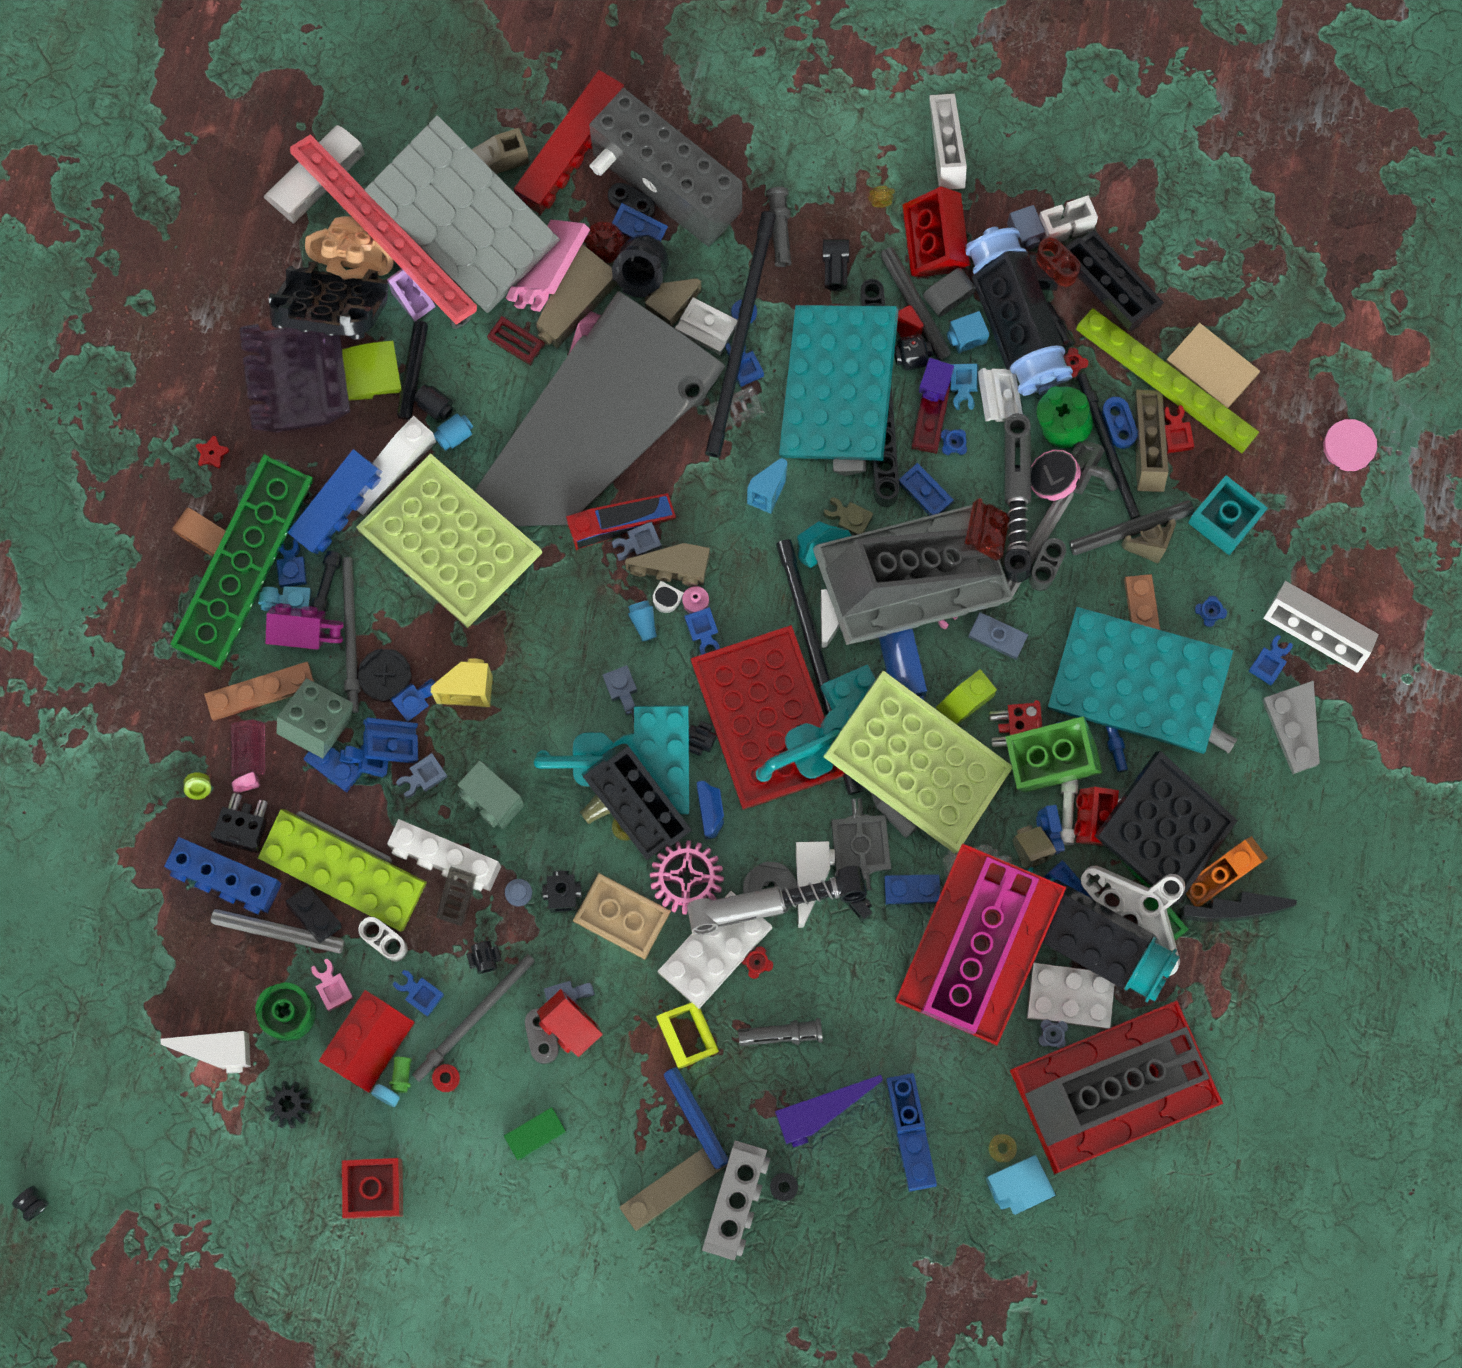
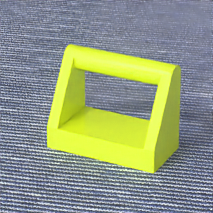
M693 1003L656 1016L679 1070L719 1052L701 1008L698 1009ZM690 1011L706 1051L686 1058L670 1019Z

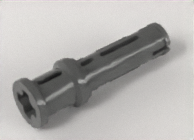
M774 187L766 191V197L769 198V212L776 214L773 241L775 266L786 267V262L788 266L791 265L788 219L791 212L787 207L789 190L785 187Z
M821 1018L807 1022L793 1020L790 1024L738 1029L740 1046L791 1041L795 1045H799L802 1041L817 1040L819 1043L823 1042Z

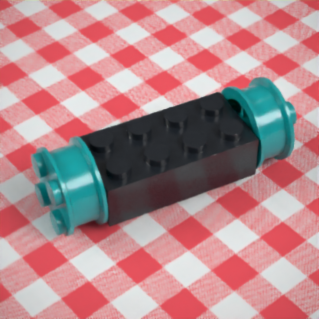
M1031 866L1027 871L1034 873V868ZM1051 878L1050 881L1065 886L1066 889L1042 943L1123 989L1125 986L1124 990L1127 991L1131 988L1145 996V1002H1148L1149 999L1155 1002L1167 980L1162 976L1168 978L1180 956L1175 954L1177 949L1175 948L1171 951L1158 944L1155 936L1150 942L1154 935L1153 933L1060 880L1056 879L1054 881Z

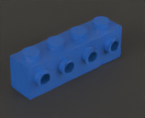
M353 449L287 533L312 553L324 552L332 542L330 538L335 531H341L349 520L347 516L351 511L358 510L365 501L363 496L369 489L373 490L381 481L380 475L383 471Z
M178 837L164 866L171 871L169 876L181 882H185L186 878L196 882L194 887L207 893L211 889L220 893L219 898L234 904L235 900L245 903L243 908L257 915L260 910L265 913L269 912L282 885L275 878Z

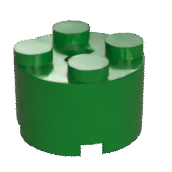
M1054 386L1048 389L1047 393L1038 403L1037 418L1040 429L1045 439L1051 445L1059 448L1073 447V444L1080 441L1082 443L1090 435L1093 428L1092 414L1087 396L1081 391L1072 387Z
M284 982L270 986L260 994L256 1002L255 1012L258 1024L265 1033L281 1041H297L312 1028L316 1018V1005L311 996L295 984ZM289 1008V1010L291 1011L290 1015L284 1016L281 1013V1009Z

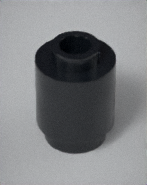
M424 384L415 394L414 401L417 403V407L436 421L448 419L454 410V407H452L453 400L434 386Z

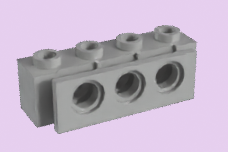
M734 1141L702 1251L734 1261L736 1255L742 1257L746 1240L741 1239L744 1228L750 1229L754 1217V1212L749 1211L752 1200L758 1202L763 1186L757 1184L760 1173L766 1174L771 1159L766 1157L767 1150ZM748 1166L753 1170L754 1176L750 1181L746 1182L739 1179L737 1172L741 1167ZM739 1193L745 1197L746 1203L742 1208L734 1209L731 1207L729 1199L733 1194ZM725 1221H733L737 1225L738 1230L734 1236L727 1237L721 1232V1226Z

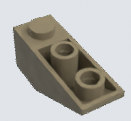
M519 128L495 135L471 149L495 174L529 163L527 148Z
M682 543L628 558L625 561L626 570L630 571V574L639 577H645L648 574L656 576V579L665 582H671L672 579L682 581V584L690 587L697 586L698 584L704 585L710 558V548Z

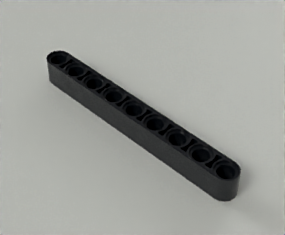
M868 279L863 282L860 291V306H885L884 287L880 281ZM873 291L878 296L870 298L865 293ZM892 386L890 389L885 437L889 444L884 447L883 461L871 460L874 498L878 505L882 507H890L895 504L899 493ZM887 463L891 466V469L883 471L878 465ZM882 488H889L893 491V494L891 496H884L880 490Z

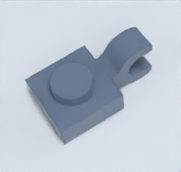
M626 665L603 674L602 676L612 702L620 699L626 715L632 714L631 709H634L635 704L631 694L636 693L637 688L628 666Z
M571 981L544 988L547 1001L560 989L576 1004V1000L595 995L591 983L573 988Z

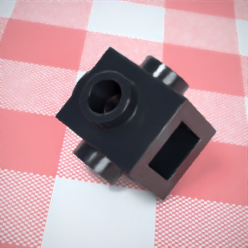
M554 871L553 876H547V884H542L543 900H548L550 913L578 911L577 898H582L581 881H576L575 875L569 874V871ZM560 889H566L564 893H558Z

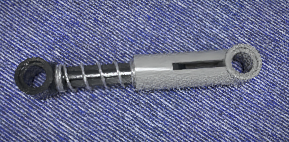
M847 866L836 871L835 877L830 878L829 881L824 882L821 879L820 883L812 884L809 882L807 886L799 887L796 885V888L789 890L784 888L783 891L776 886L717 900L709 898L697 899L687 905L691 932L695 935H706L716 931L718 927L782 914L786 907L792 905L796 908L797 904L806 903L808 905L811 901L818 900L821 902L822 899L829 897L832 900L833 898L837 899L840 897V900L845 903L860 901L867 896V890L861 867Z

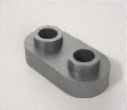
M536 1008L531 1010L525 1018L529 1047L532 1057L538 1063L549 1064L558 1056V1042L554 1033L548 1035L541 1027L534 1026V1019L539 1017L537 1011L540 1009ZM543 1044L549 1046V1052L546 1054L539 1052V1048Z

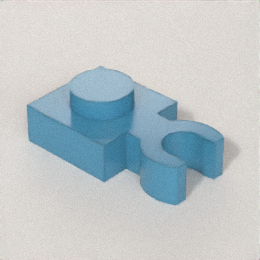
M951 364L955 366L951 378V391L958 392L953 401L956 410H960V402L968 400V407L970 410H973L975 402L971 392H978L979 366L978 364Z

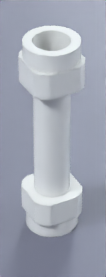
M1078 780L1065 782L1061 785V794H1064L1060 837L1064 845H1074L1075 833L1072 827L1074 796L1078 794Z

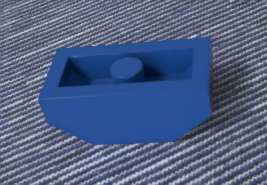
M699 781L696 783L705 840L717 837L724 825L721 793L719 788L710 786L705 781Z

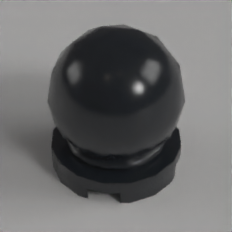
M636 235L621 246L620 252L612 267L613 280L617 281L618 285L623 288L622 292L632 297H647L648 294L660 288L664 275L667 272L669 266L667 249L659 239L653 236Z

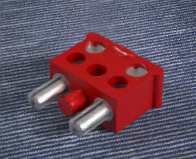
M1035 700L1034 703L1008 705V710L990 711L989 713L991 721H1009L1007 724H998L999 733L1014 735L1042 727L1041 706L1038 700ZM1021 712L1022 715L1018 717L1015 713ZM1022 725L1024 728L1018 730L1016 729V726ZM994 737L991 740L993 747L1007 746L1005 737Z

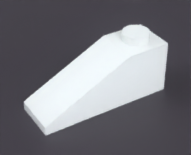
M829 841L796 842L797 885L799 887L807 886L809 882L816 884L820 883L821 879L825 882L830 871V865H835L834 849H829ZM816 900L809 902L808 905L806 903L797 904L798 928H804Z
M245 1031L161 1039V1045L218 1068L226 1069V1073L243 1072V1067H251L249 1033Z

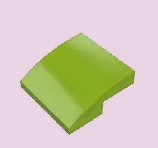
M393 341L363 344L339 351L347 401L373 399V396L378 394L400 393L401 384Z

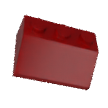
M940 186L902 204L911 276L949 274L957 268H964L970 265L969 256L965 253L967 236L961 193Z
M364 990L320 1057L319 1062L370 1093L415 1022Z

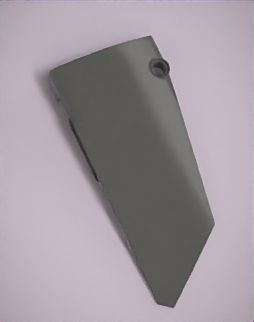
M617 292L589 334L582 336L474 492L515 527L568 525L566 516L584 511L690 408L698 407L706 401L708 391L726 366L656 315L621 292ZM691 388H700V392L696 397H688V392Z

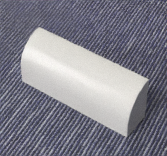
M338 125L319 142L346 171L365 155L362 144L348 131ZM298 162L264 195V199L294 224L327 191Z
M1287 581L1281 586L1263 618L1357 673L1371 654L1379 635Z

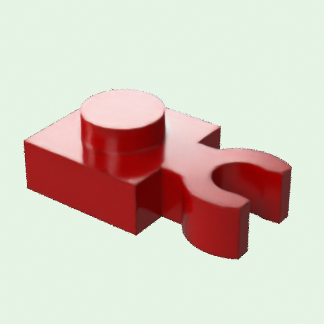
M1182 405L1177 408L1178 416H1172L1169 412V407L1164 409V420L1169 423V425H1165L1167 453L1189 451L1195 447L1190 422L1182 423L1185 413Z

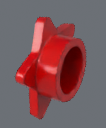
M212 436L206 444H196V449L201 454L198 465L208 464L220 468L224 455L230 451L229 448L220 446L216 436ZM214 451V454L210 455L209 452Z

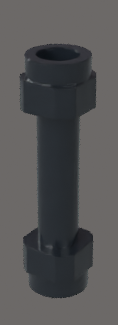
M327 551L324 557L323 564L325 569L316 598H312L311 602L312 607L318 608V611H325V615L329 607L327 598L336 569L340 568L342 555L334 551Z

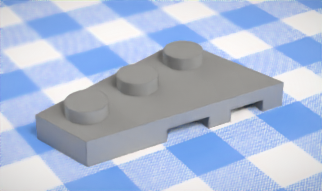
M1314 681L1263 698L1262 702L1292 774L1319 765Z

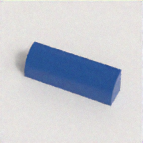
M913 629L879 637L887 674L918 697H925L927 689Z

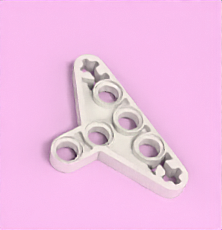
M1090 866L1084 871L1081 877V884L1096 902L1123 917L1126 914L1136 916L1138 925L1153 933V937H1156L1158 944L1171 951L1175 948L1177 949L1167 908L1184 893L1185 882L1179 875L1168 874L1151 888H1147L1099 866ZM1089 873L1093 876L1096 874L1100 876L1098 882L1102 887H1104L1107 882L1110 884L1111 887L1106 888L1102 892V894L1099 895L1097 892L1101 888L1095 882L1092 884L1088 882V880L1090 879ZM1169 880L1176 881L1180 887L1179 892L1176 894L1166 892L1164 888L1165 882ZM1108 893L1116 894L1120 899L1119 905L1116 907L1107 905L1105 895ZM1147 897L1155 898L1159 904L1158 909L1155 911L1147 910L1144 907V899ZM1180 958L1178 959L1170 976L1175 974V972L1178 970L1180 965Z

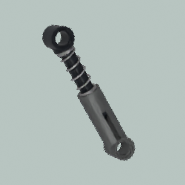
M1016 413L1010 415L1004 425V501L1010 507V511L1007 514L1010 518V522L1007 525L1008 529H1010V534L1007 536L1010 545L1007 548L1004 566L1007 578L1012 582L1019 583L1027 580L1031 574V557L1026 545L1028 544L1026 541V533L1028 532L1026 530V522L1028 521L1026 518V510H1028L1026 505L1031 502V424L1027 416ZM1014 428H1021L1024 430L1023 432L1018 434L1012 432ZM1015 448H1020V465H1015ZM1015 562H1021L1025 566L1021 569H1014L1011 565Z

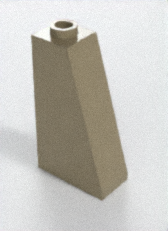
M583 244L556 292L550 295L536 323L539 333L538 337L546 345L552 344L557 349L577 329L578 323L590 311H593L618 285L617 281L613 280L612 268Z

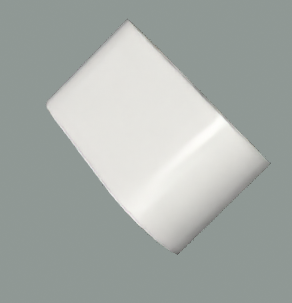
M368 917L361 921L358 930L360 936L390 961L397 962L406 956L408 952L407 943L383 922L375 917ZM373 924L378 925V935L373 938L367 937V928ZM393 941L400 942L399 952L389 954L387 951L388 945Z

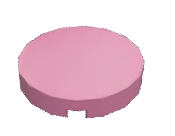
M1344 419L1335 423L1328 430L1323 441L1324 453L1328 461L1340 467L1339 469L1357 471L1366 467L1374 458L1377 451V439L1373 430L1365 423L1356 419Z

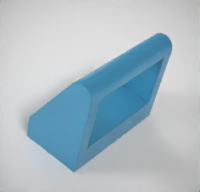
M785 459L777 460L751 479L747 488V504L770 514L772 513L786 482L787 461Z

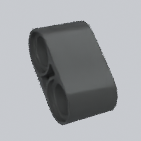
M957 268L932 285L923 294V298L938 317H941L972 296L976 288L963 269Z
M1050 538L1043 544L1032 568L1029 584L1037 591H1045L1052 585L1064 559L1066 545L1060 539ZM1055 549L1058 551L1059 556L1056 558L1050 557L1046 550ZM1040 571L1045 572L1049 579L1041 581L1036 577V573Z

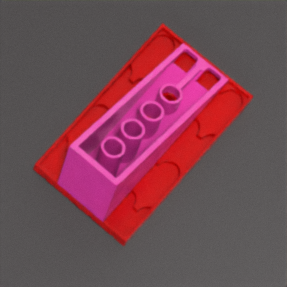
M962 843L895 1002L997 1046L1066 887Z

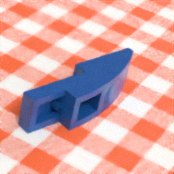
M914 1073L886 1078L908 1190L910 1192L936 1187L937 1182Z

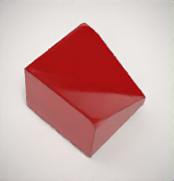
M909 305L899 310L897 332L900 337L922 335L924 324L913 307Z

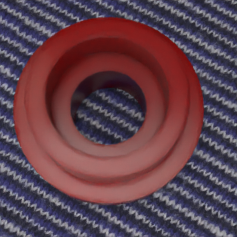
M443 1064L434 1070L432 1083L437 1090L451 1092L459 1085L460 1074L454 1066ZM442 1074H450L451 1079L448 1083H442Z

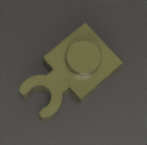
M837 498L830 499V504L836 506L837 510L830 512L825 509L823 514L830 520L839 519L838 527L849 530L852 535L864 533L873 517L872 512L852 502L849 503L847 508L843 507L841 501Z

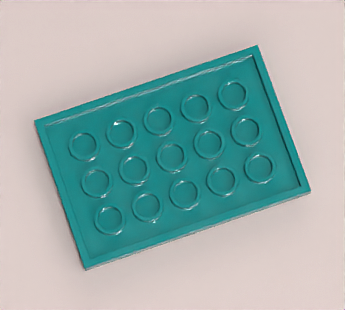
M795 306L779 456L781 458L883 461L899 313L897 306Z
M1077 607L1047 709L1076 718L1084 716L1090 722L1205 754L1233 650Z

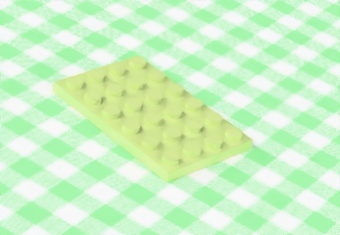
M431 453L356 527L361 534L467 628L542 554L541 549Z
M885 671L879 674L823 756L954 854L959 851L962 843L965 842L1012 770V765Z

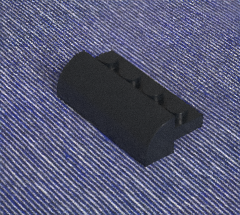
M1092 230L1083 238L1078 237L1059 253V257H1061L1066 266L1128 331L1138 328L1146 318L1160 309L1164 303L1095 230Z
M620 744L608 750L602 755L603 758L581 774L646 860L665 846L669 845L671 847L692 831L627 744Z

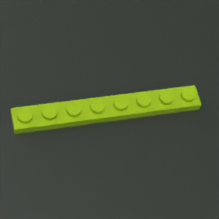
M1094 308L1078 324L1076 328L1078 332L1177 406L1182 405L1185 412L1240 453H1243L1258 435L1259 431Z

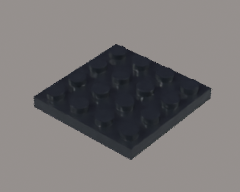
M1156 751L1094 837L1151 887L1168 874L1179 875L1185 882V890L1182 896L1172 904L1178 905L1238 820L1161 751ZM1169 880L1164 884V888L1169 894H1176L1180 890L1179 884L1176 881Z

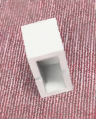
M1089 195L1067 202L1065 210L1063 205L1044 210L1039 215L1045 230L1043 240L1046 247L1068 240L1070 233L1073 238L1094 230L1098 220Z

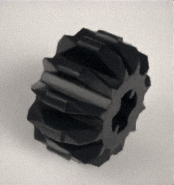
M283 1081V1091L277 1086H273L272 1090L276 1096H266V1100L273 1102V1105L266 1106L265 1111L274 1112L269 1120L275 1122L279 1119L278 1127L284 1128L288 1121L289 1127L294 1129L296 1128L295 1119L301 1124L306 1122L302 1116L303 1112L312 1114V1110L305 1108V1105L313 1103V1099L304 1098L309 1090L302 1088L299 1091L300 1083L294 1082L290 1088L289 1083ZM289 1098H292L291 1102L295 1104L293 1110L289 1108V1112H286L287 1108L283 1106L285 1100L290 1101Z

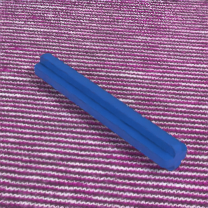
M677 1067L669 1069L664 1073V1078L715 1169L724 1167L728 1164L729 1159Z

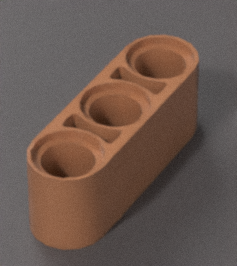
M190 508L185 509L172 528L177 535L212 557L226 532Z

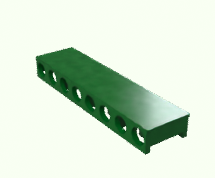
M265 454L263 455L170 643L173 648L221 670L288 534L287 532L290 530L314 481L313 477L286 466Z

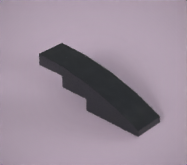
M1242 891L1237 895L1236 901L1213 898L1209 901L1208 908L1184 905L1180 908L1179 918L1181 920L1203 922L1247 920L1292 909L1296 906L1297 900Z

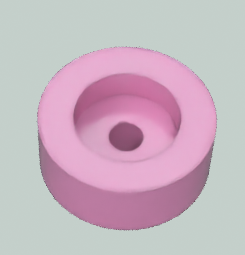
M698 586L688 588L682 597L683 607L690 614L708 608V593Z

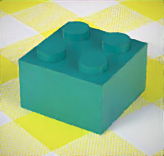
M1225 475L1193 513L1188 524L1230 556L1261 519L1268 507Z

